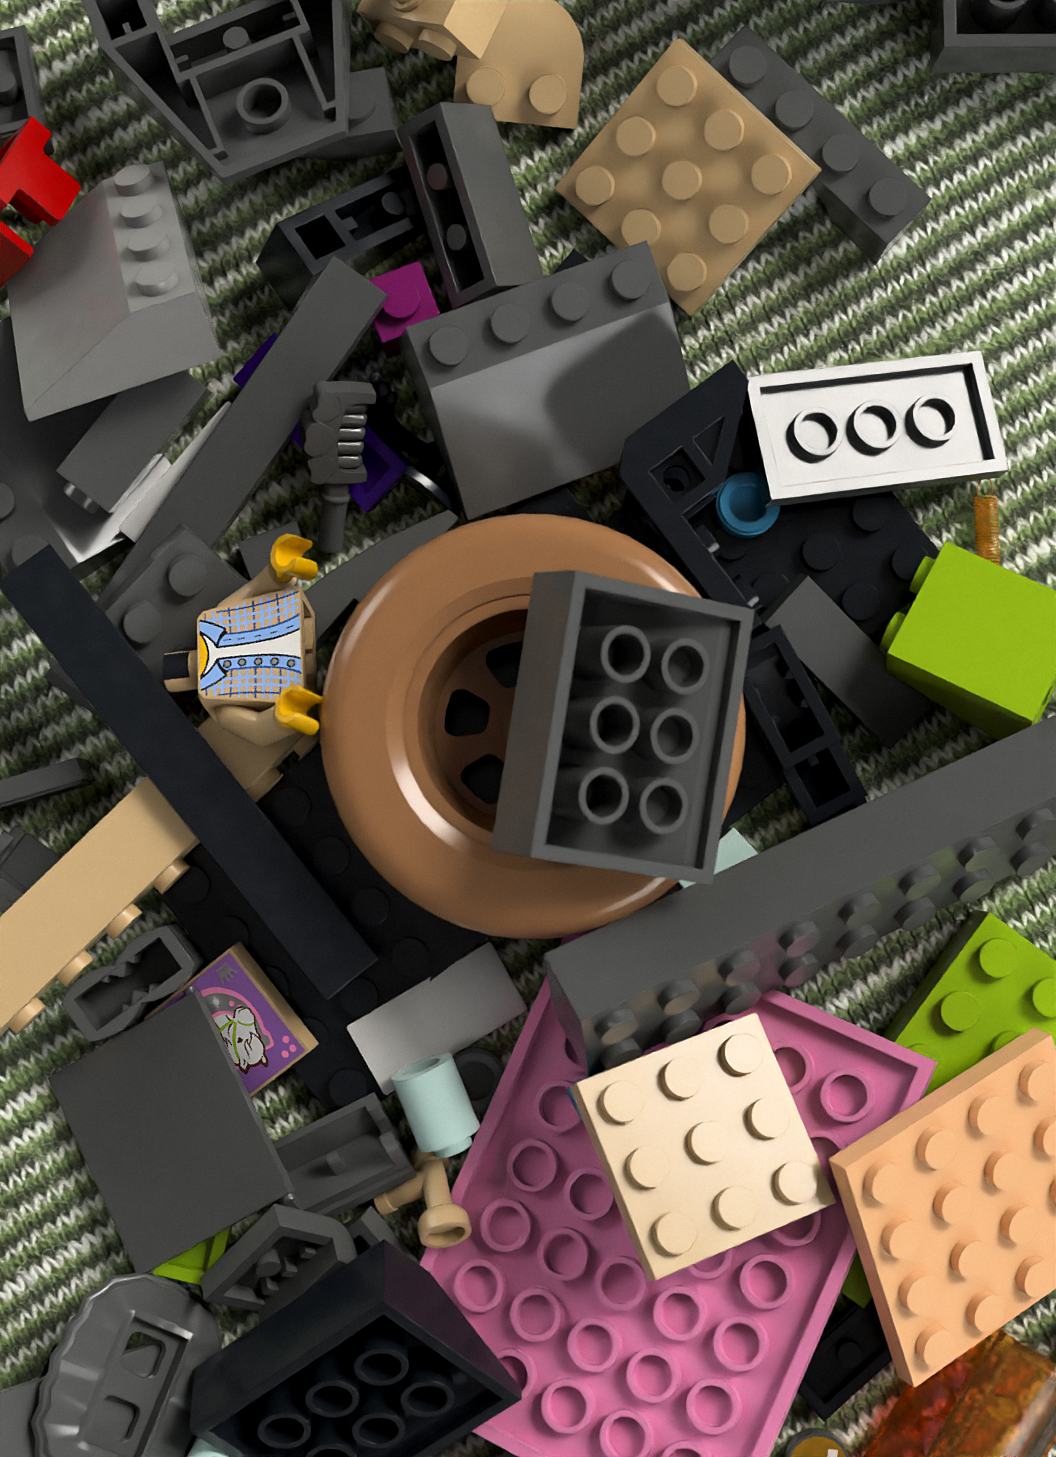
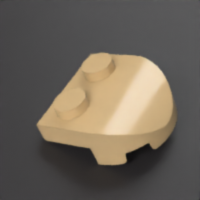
M509 0L481 60L457 56L453 103L491 105L496 121L577 129L585 52L580 29L569 12L556 0Z

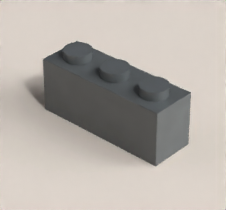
M439 102L396 129L452 310L543 278L542 267L491 105Z

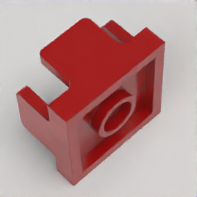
M33 116L0 148V212L10 204L31 223L38 224L44 220L48 225L55 227L64 218L81 187L73 177L44 153L43 148L52 133ZM0 221V288L30 260L34 253L33 248L2 221Z

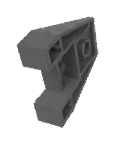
M81 0L101 51L119 88L225 186L348 137L352 0H255L167 36L151 0Z

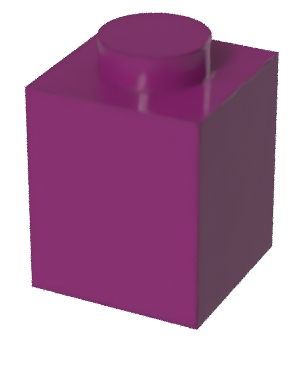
M419 261L369 280L390 296L372 322L386 359L401 354L397 341L405 327L440 315Z

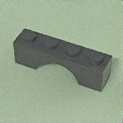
M746 24L708 62L822 169L810 185L824 203L830 221L875 264L919 220L932 198Z

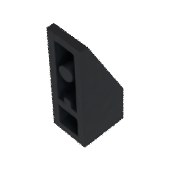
M407 164L276 223L255 263L290 313L298 309L334 256L363 275L428 231Z

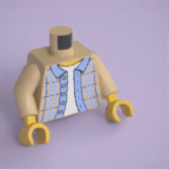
M293 534L281 535L275 541L270 553V563L251 581L221 601L216 608L203 611L198 616L197 650L165 653L162 661L164 682L169 692L198 689L200 702L212 719L219 723L221 728L258 746L269 745L293 735L297 731L313 736L319 728L318 704L322 703L323 698L317 693L315 613L302 588L294 586L297 578L305 581L314 579L318 574V566L316 562L302 557L308 549H311L312 541Z

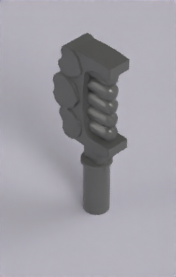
M320 380L314 383L312 387L313 394L307 401L309 409L301 414V426L298 433L303 445L302 453L306 460L305 468L310 480L314 484L324 483V489L320 494L322 507L318 548L324 552L336 553L343 548L347 504L351 498L349 485L350 483L366 482L367 471L360 455L364 449V443L361 440H363L366 434L365 428L362 426H365L367 421V415L364 412L367 411L369 404H375L376 393L371 383L356 381L327 382Z

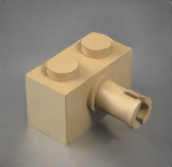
M361 0L356 12L376 28L374 37L394 51L407 53L409 48L424 50L428 54L445 61H450L453 55L481 60L509 0Z

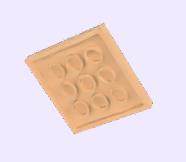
M1033 1027L829 1158L897 1375L914 1388L1056 1289V1049L1051 1034Z

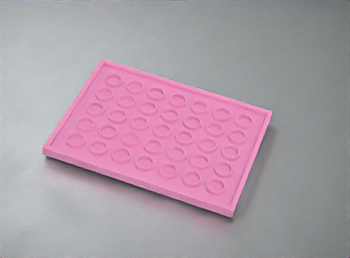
M592 931L563 937L559 947ZM547 974L450 1193L452 1204L461 1206L467 1212L472 1232L467 1239L456 1245L445 1248L427 1247L419 1265L432 1274L521 1387L522 1400L471 1432L518 1457H769L858 1251L829 1158L921 1100L926 1093L938 1062L776 989L762 994L755 1005L742 1013L727 1015L725 1012L702 1023L700 1029L691 1037L757 1012L837 1203L674 1273L648 1282L587 1128L566 1092V1089L572 1086L573 1082L581 1078L585 1079L588 1075L554 1013ZM666 1041L642 1052L640 1057L674 1044H669Z

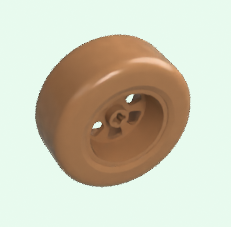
M515 514L492 517L465 524L440 534L417 547L394 564L371 587L357 605L335 646L324 681L323 700L320 707V744L323 767L330 794L340 819L353 842L370 865L392 887L411 902L441 919L487 935L514 939H550L593 931L650 905L679 881L670 878L492 851L491 844L498 802L493 805L486 804L474 795L461 780L463 770L486 755H494L503 763L505 761L516 686L511 688L503 687L487 667L486 657L489 652L505 645L524 641L534 572L578 570L702 598L675 567L653 550L631 537L606 526L578 518L552 514ZM743 689L722 823L734 798L742 770L746 733ZM466 690L488 703L490 714L484 732L466 736H452L446 732V711L453 692Z

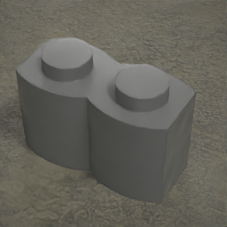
M180 924L151 929L132 940L123 949L115 964L98 968L80 978L68 990L61 1005L88 1042L101 1040L137 1022L148 1010L152 1001L178 991L199 973L204 965L205 958Z

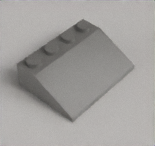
M163 160L150 165L132 164L119 170L115 176L102 180L32 247L34 253L30 260L6 282L23 406L29 422L222 358L188 225Z

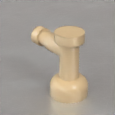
M417 1149L410 1156L417 1177L374 1197L375 1206L382 1215L386 1216L398 1210V1206L409 1204L425 1197L427 1210L418 1221V1232L422 1245L429 1248H445L456 1245L467 1239L472 1229L465 1209L452 1204L445 1172L450 1165L449 1157L437 1158L434 1151L421 1152Z

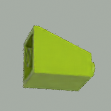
M945 541L936 560L925 556L909 589L910 592L917 594L908 614L905 615L897 611L884 633L880 646L888 650L886 672L1000 741L1038 723L1056 689V591Z

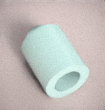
M440 1053L420 1059L400 1069L391 1077L421 1152L434 1151L437 1158H446L458 1154L472 1145L473 1142L470 1136L480 1128V1124L451 1053Z

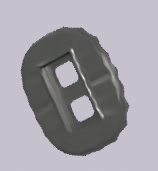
M148 1272L111 1275L100 1287L84 1294L78 1313L65 1325L61 1342L50 1354L48 1373L39 1386V1405L30 1422L35 1435V1456L186 1457L196 1437L195 1434L189 1431L195 1367L222 1350L219 1324L204 1300L198 1294L177 1282ZM135 1332H140L157 1339L162 1345V1351L154 1371L146 1378L124 1370L120 1364L129 1337ZM110 1395L131 1402L136 1408V1414L126 1438L119 1442L101 1436L94 1430V1422L102 1402Z

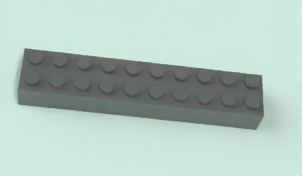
M1056 714L714 874L713 885L694 883L624 918L613 921L545 953L544 957L554 1013L588 1077L638 1059L642 1052L666 1041L669 1044L684 1041L700 1029L702 1023L725 1012L727 1015L742 1013L755 1005L762 994L783 984L787 987L800 985L811 979L821 966L842 956L846 959L861 956L874 947L879 938L900 928L904 931L917 929L931 920L936 911L958 900L961 903L973 902L985 895L994 883L1015 873L1018 876L1029 875L1044 866L1050 857L1056 854Z

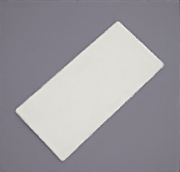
M488 942L457 960L431 982L430 977L376 1008L370 1014L347 1026V1030L383 1094L388 1095L395 1090L391 1077L400 1069L435 1054L451 1053L454 1055L527 1011V1006L492 943Z

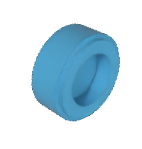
M740 472L729 477L722 488L718 490L714 501V512L720 526L729 534L739 538H753L763 534L775 522L780 511V506L763 508L756 472Z

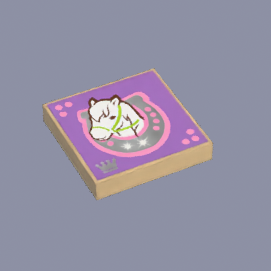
M241 942L230 947L144 1017L146 1020L184 998L185 994L183 991L195 985L197 991H200L250 1097L319 1044Z

